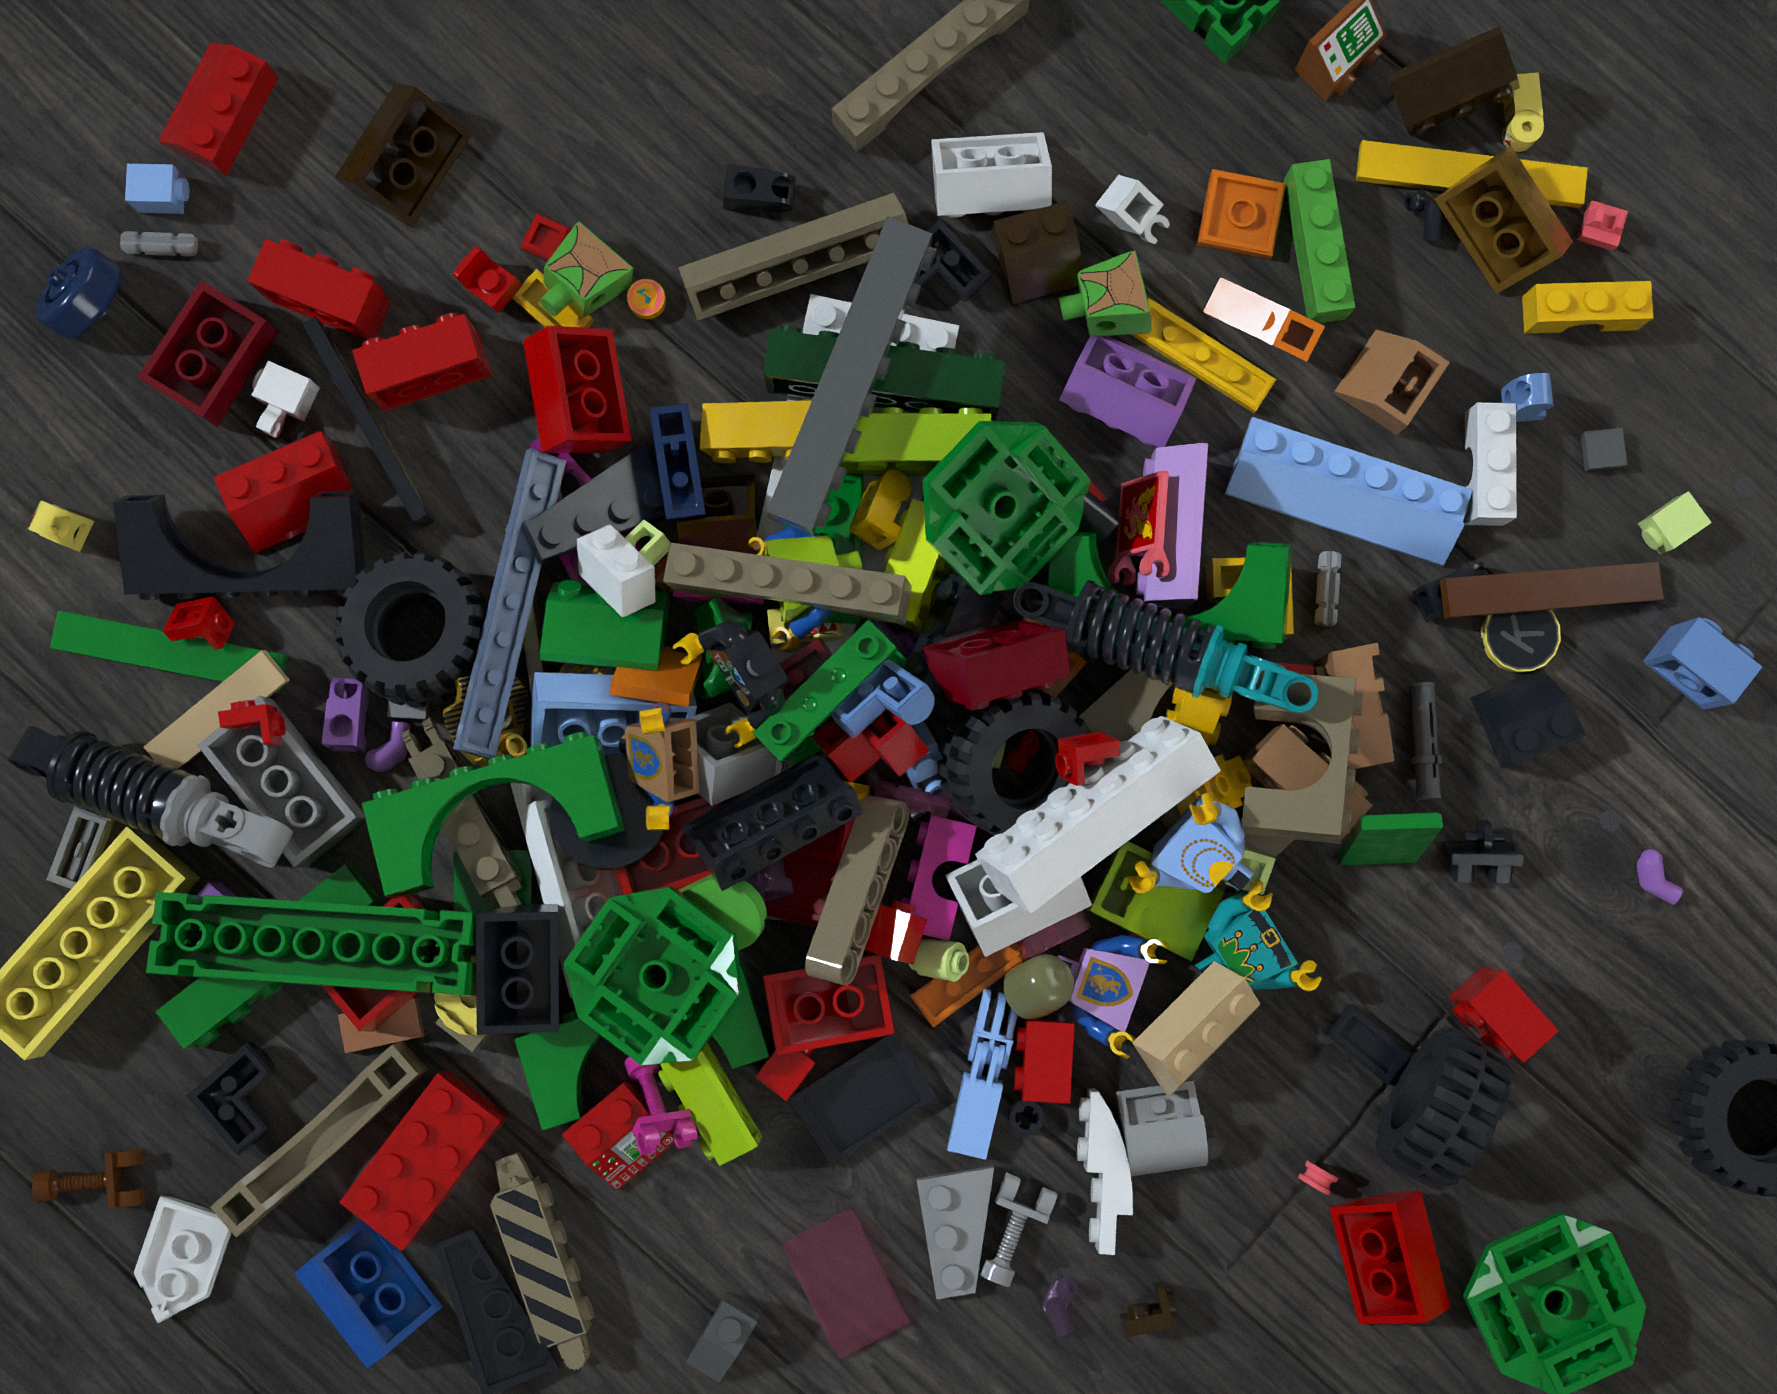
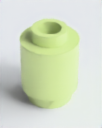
M925 937L920 942L914 964H909V966L921 976L955 982L966 973L969 967V955L966 952L965 946L960 942Z

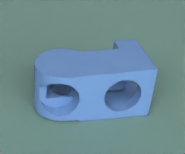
M1534 373L1520 376L1510 381L1501 389L1502 403H1516V422L1542 420L1546 417V410L1554 407L1550 373Z

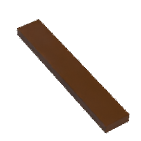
M1659 562L1455 577L1440 580L1444 619L1664 600Z

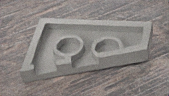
M994 1166L917 1178L936 1300L976 1292Z

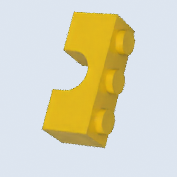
M1651 281L1535 284L1522 296L1524 334L1562 333L1567 328L1585 324H1599V331H1635L1654 319Z

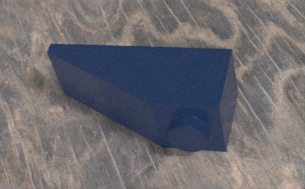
M688 403L649 408L667 522L706 516Z

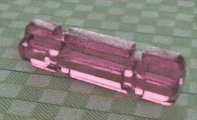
M883 780L877 783L874 796L905 802L910 810L922 813L929 811L931 815L941 818L948 816L951 807L949 797L937 794L933 797L930 796L931 793L902 785L895 787V783Z

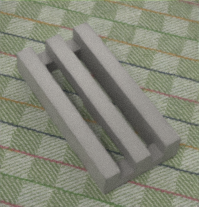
M74 807L46 880L72 889L77 883V876L97 824L100 825L79 880L103 854L115 821L87 811L84 808ZM83 818L87 819L88 821L74 852V858L66 878L62 877L61 875Z

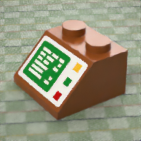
M1351 0L1308 42L1294 70L1325 101L1335 92L1340 96L1343 95L1356 81L1357 78L1354 74L1362 66L1366 70L1371 68L1383 54L1380 47L1385 41L1387 34L1372 0Z

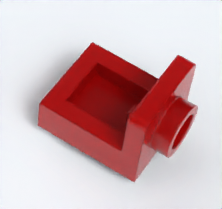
M244 700L230 703L231 710L218 712L220 728L236 730L261 726L264 745L272 747L282 745L281 736L285 735L286 726L284 717L281 712L277 711V707L268 704L255 705V700Z

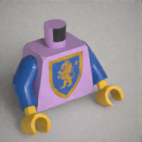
M1120 935L1097 940L1091 949L1084 948L1079 962L1061 955L1057 956L1068 965L1074 978V991L1069 1000L1071 1002V1014L1087 1035L1110 1047L1115 1054L1122 1058H1130L1129 1055L1122 1052V1043L1125 1040L1132 1042L1136 1040L1134 1036L1125 1031L1149 964H1165L1167 962L1166 960L1157 959L1155 955V950L1158 946L1170 947L1166 941H1147L1146 939Z

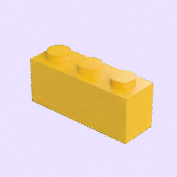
M812 400L703 403L700 449L718 463H734L736 458L748 457L750 461L759 463L771 462L772 457H785L788 460Z

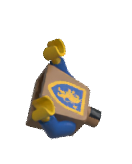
M657 703L648 710L639 711V723L627 726L618 746L619 751L627 756L628 777L630 781L642 787L654 801L653 806H647L646 808L647 830H669V816L672 814L675 800L700 793L696 720L670 718L672 714L671 708L665 703Z

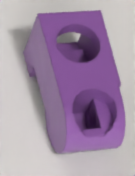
M337 677L332 679L329 698L326 703L322 744L331 751L366 753L367 738L365 737V724L369 703V688L358 680Z

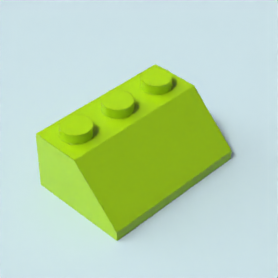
M708 1042L692 1061L660 1064L662 1070L658 1074L664 1086L669 1092L675 1090L682 1101V1104L678 1106L679 1111L690 1110V1119L702 1135V1138L698 1140L699 1145L709 1161L715 1158L720 1166L753 1150L759 1145L763 1136Z

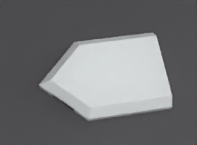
M163 1195L159 1198L134 1270V1275L140 1287L143 1286L153 1307L151 1311L157 1323L211 1295L232 1233L213 1210L175 1197Z

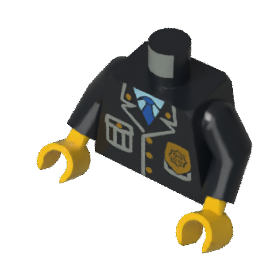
M725 621L700 632L698 635L689 633L673 645V649L683 647L688 653V656L681 660L682 664H689L702 654L704 649L707 650L744 708L748 717L725 729V734H729L734 730L738 733L740 740L739 743L734 745L735 748H739L754 740L756 736L753 732L770 716L775 715L783 708L785 703L783 691L789 680L759 631L745 630L734 621Z

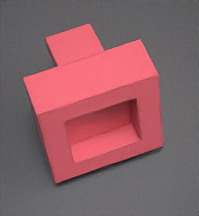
M1592 200L1586 206L1577 240L1611 251L1615 250L1619 245L1628 211Z

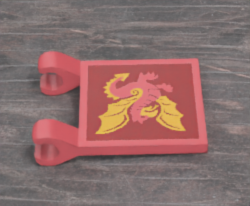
M1162 470L1121 483L1119 516L1123 521L1118 526L1116 558L1107 571V578L1110 583H1117L1119 581V572L1121 571L1124 575L1123 585H1132L1136 580V570L1130 557L1145 554L1139 565V571L1142 575L1147 576L1152 573L1153 563L1157 568V578H1163L1168 575L1170 565L1163 549L1168 471Z

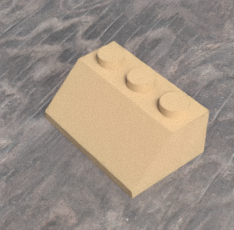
M1214 961L1133 1042V1045L1163 1091L1171 1096L1258 1008L1260 1003L1244 977Z

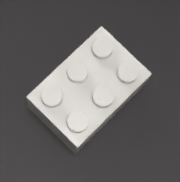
M978 859L945 875L985 957L1092 906L1081 877L1030 914L996 890Z

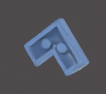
M887 659L831 714V717L850 737L855 738L886 709L908 724L921 723L927 719L933 710L934 696L928 685Z

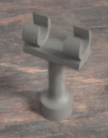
M1007 1172L1002 1180L995 1202L998 1205L1011 1209L1012 1219L1009 1220L1010 1223H1008L1009 1226L1006 1228V1234H1004L1003 1241H1001L1002 1245L999 1246V1253L996 1254L997 1256L993 1260L986 1259L980 1275L992 1282L1010 1287L1015 1271L1010 1266V1261L1012 1260L1011 1257H1013L1012 1253L1015 1252V1246H1017L1016 1242L1019 1241L1018 1238H1020L1023 1223L1026 1222L1025 1219L1031 1217L1047 1224L1058 1194L1042 1187L1035 1208L1016 1202L1013 1199L1021 1179Z

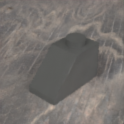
M726 1292L688 1356L686 1363L720 1383L757 1324L760 1311Z

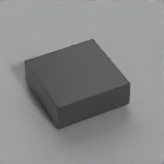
M1623 428L1584 431L1580 434L1585 471L1615 469L1627 466Z

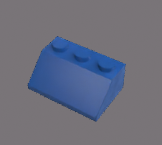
M362 1220L294 1273L366 1368H369L443 1307L401 1251Z

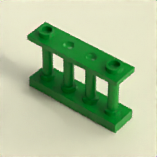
M868 619L785 701L783 708L775 715L770 716L753 734L780 762L786 760L791 766L819 751L822 753L823 751L811 736L832 719L831 714L887 659L904 670L907 659Z

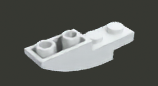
M1087 1088V1098L1081 1097L1079 1104V1120L1085 1121L1086 1124L1085 1137H1078L1077 1160L1084 1161L1083 1167L1087 1172L1099 1173V1177L1092 1178L1091 1202H1097V1218H1090L1089 1242H1095V1248L1099 1254L1115 1255L1117 1214L1133 1215L1130 1167L1119 1128L1110 1109L1095 1088Z

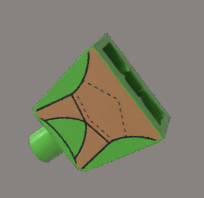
M577 222L544 267V284L550 290L540 298V304L552 316H557L567 305L580 316H588L631 286L633 267L581 222Z
M1136 250L1080 270L1077 274L1080 293L1059 298L1063 321L1085 316L1089 335L1093 337L1152 332L1150 309Z

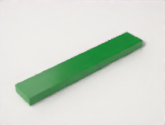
M58 611L50 648L219 682L225 681L261 651L227 643L223 649L214 650L208 641L202 638H188L171 642L161 630ZM268 652L284 672L287 656Z

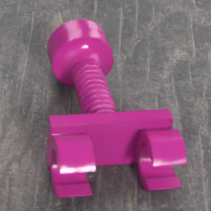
M628 1057L625 1060V1066L629 1078L639 1081L651 1116L638 1117L632 1129L633 1135L636 1137L639 1153L641 1155L657 1153L655 1146H660L659 1133L673 1131L674 1142L679 1149L693 1147L691 1140H697V1130L694 1122L690 1119V1110L666 1113L654 1077L659 1070V1064L641 1066Z

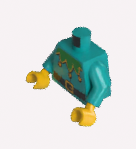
M1256 880L1251 883L1249 892L1242 891L1219 902L1208 924L1209 930L1204 935L1213 954L1195 965L1200 975L1215 961L1244 977L1252 990L1282 989L1299 986L1303 990L1312 991L1319 986L1322 977L1310 978L1306 975V973L1315 971L1317 964L1314 961L1308 960L1304 962L1299 970L1294 967L1298 964L1265 911L1271 904L1273 893H1269L1266 896L1258 895L1263 888L1264 883L1262 881Z

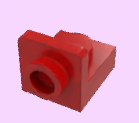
M475 246L461 260L459 266L453 272V276L469 293L498 314L523 286L515 276L492 261L478 246Z
M213 596L176 604L163 632L171 642L203 636L214 650L224 648L235 623Z
M1102 731L1059 738V752L1056 754L1055 764L1061 778L1075 786L1084 785V765H1100L1105 763V758L1120 756V741Z

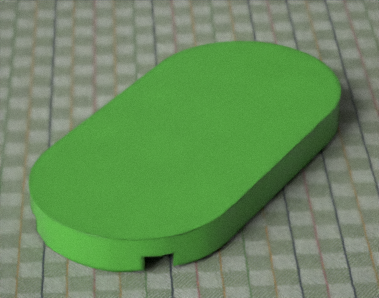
M708 875L678 890L737 934L738 951L754 943L765 928L764 919L767 917L765 903L757 890L745 880L722 891L712 875Z

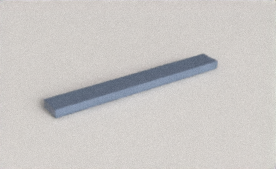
M533 448L525 452L453 750L486 759L496 756L541 569V564H538L522 529L526 523L556 504L566 460L542 453Z

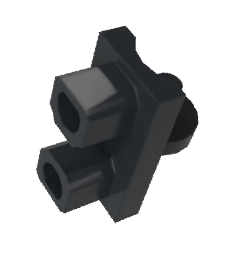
M1479 820L1476 825V831H1464L1463 841H1443L1442 853L1449 861L1450 877L1456 883L1473 882L1476 865H1487L1486 877L1490 882L1511 883L1514 867L1523 866L1524 855L1522 852L1516 851L1513 842H1504V831H1492L1489 820Z

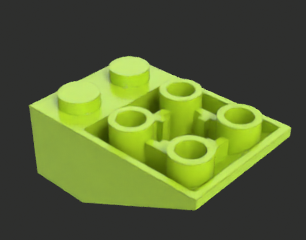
M1127 841L1113 852L1090 900L1092 906L1086 908V910L1148 941H1166L1170 947L1161 945L1160 947L1192 962L1208 928V924L1225 891L1216 886L1209 893H1203L1198 889L1190 890L1154 886L1146 893L1135 892L1127 877L1139 875L1134 868L1138 861L1145 862L1148 867L1153 866L1151 864L1153 853Z

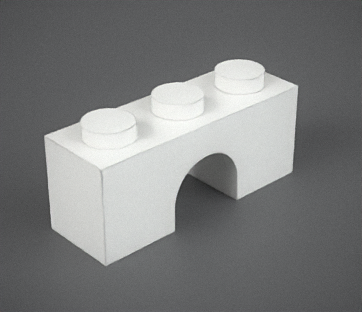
M1477 402L1465 412V450H1472L1473 454L1472 478L1469 485L1466 486V488L1473 491L1465 513V525L1504 526L1517 518L1516 403Z

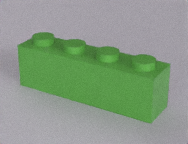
M1330 159L1292 164L1283 180L1286 183L1285 192L1307 318L1319 324L1346 320L1356 307Z

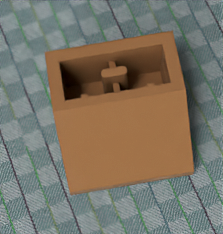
M1375 330L1333 394L1397 435L1408 426L1450 362L1416 340Z

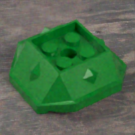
M978 421L923 479L926 541L979 595L1018 588L1022 584L1028 583L1077 532L1083 513L1084 495L1088 493L1091 479L1042 424L1038 422ZM1002 497L1001 504L995 509L996 502Z
M673 886L609 897L564 961L567 979L570 980L577 1017L641 1066L694 1060L742 993L737 934ZM654 965H659L665 970V984H659L653 979L652 968Z
M1556 1212L1485 1246L1463 1297L1494 1365L1501 1374L1549 1394H1571L1634 1364L1637 1351L1635 1346L1642 1329L1646 1305L1612 1232L1561 1212ZM1557 1290L1559 1295L1557 1304L1552 1308H1546V1296L1550 1292Z

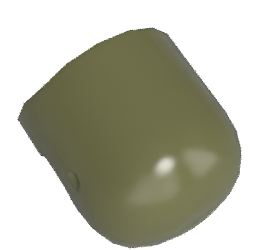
M1051 954L1037 955L1018 964L1006 973L1004 979V994L1007 1003L1017 1015L1027 1020L1040 1019L1060 1009L1071 999L1074 991V978L1070 968L1062 959Z

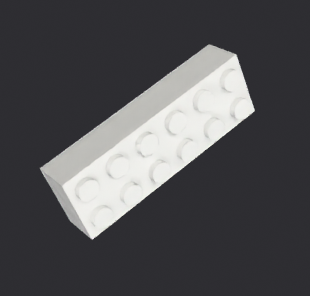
M1163 716L1151 719L1131 739L1120 742V756L1105 758V763L1089 765L1084 768V785L1075 786L1070 783L1066 787L1056 789L1048 796L1046 802L1035 810L1022 814L1017 819L1016 824L1003 834L991 837L985 843L984 848L978 851L975 856L996 890L1032 914L1221 770L1200 732Z

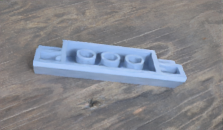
M1252 417L1224 495L1442 567L1465 525L1463 519L1473 490Z

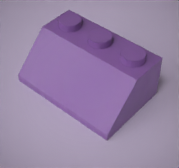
M1090 336L1059 400L1068 404L1070 408L1077 412L1087 413L1102 420L1113 429H1121L1137 437L1144 444L1165 447L1182 414L1197 378L1110 336Z

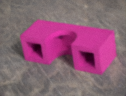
M934 815L930 816L929 823L921 821L916 844L923 845L920 861L912 859L907 882L914 883L911 899L903 897L902 903L916 907L914 915L927 919L923 935L947 941L950 940L958 902L940 897L933 888L932 876L935 869L944 862L955 861L968 864L977 828L975 825Z

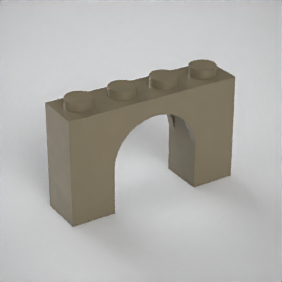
M1262 671L1261 677L1257 685L1258 689L1260 688V685L1262 683L1265 671ZM1303 674L1312 678L1319 689L1318 700L1311 709L1305 712H1293L1273 704L1269 705L1255 700V718L1259 720L1301 723L1312 727L1324 737L1330 747L1332 754L1330 765L1325 774L1316 783L1304 789L1278 790L1246 786L1242 828L1245 835L1341 844L1342 832L1350 833L1352 809L1344 807L1346 793L1354 794L1356 769H1348L1349 754H1358L1359 730H1352L1353 715L1361 716L1363 692L1356 691V678ZM1295 682L1289 687L1288 696L1293 703L1304 705L1310 701L1312 691L1306 683Z

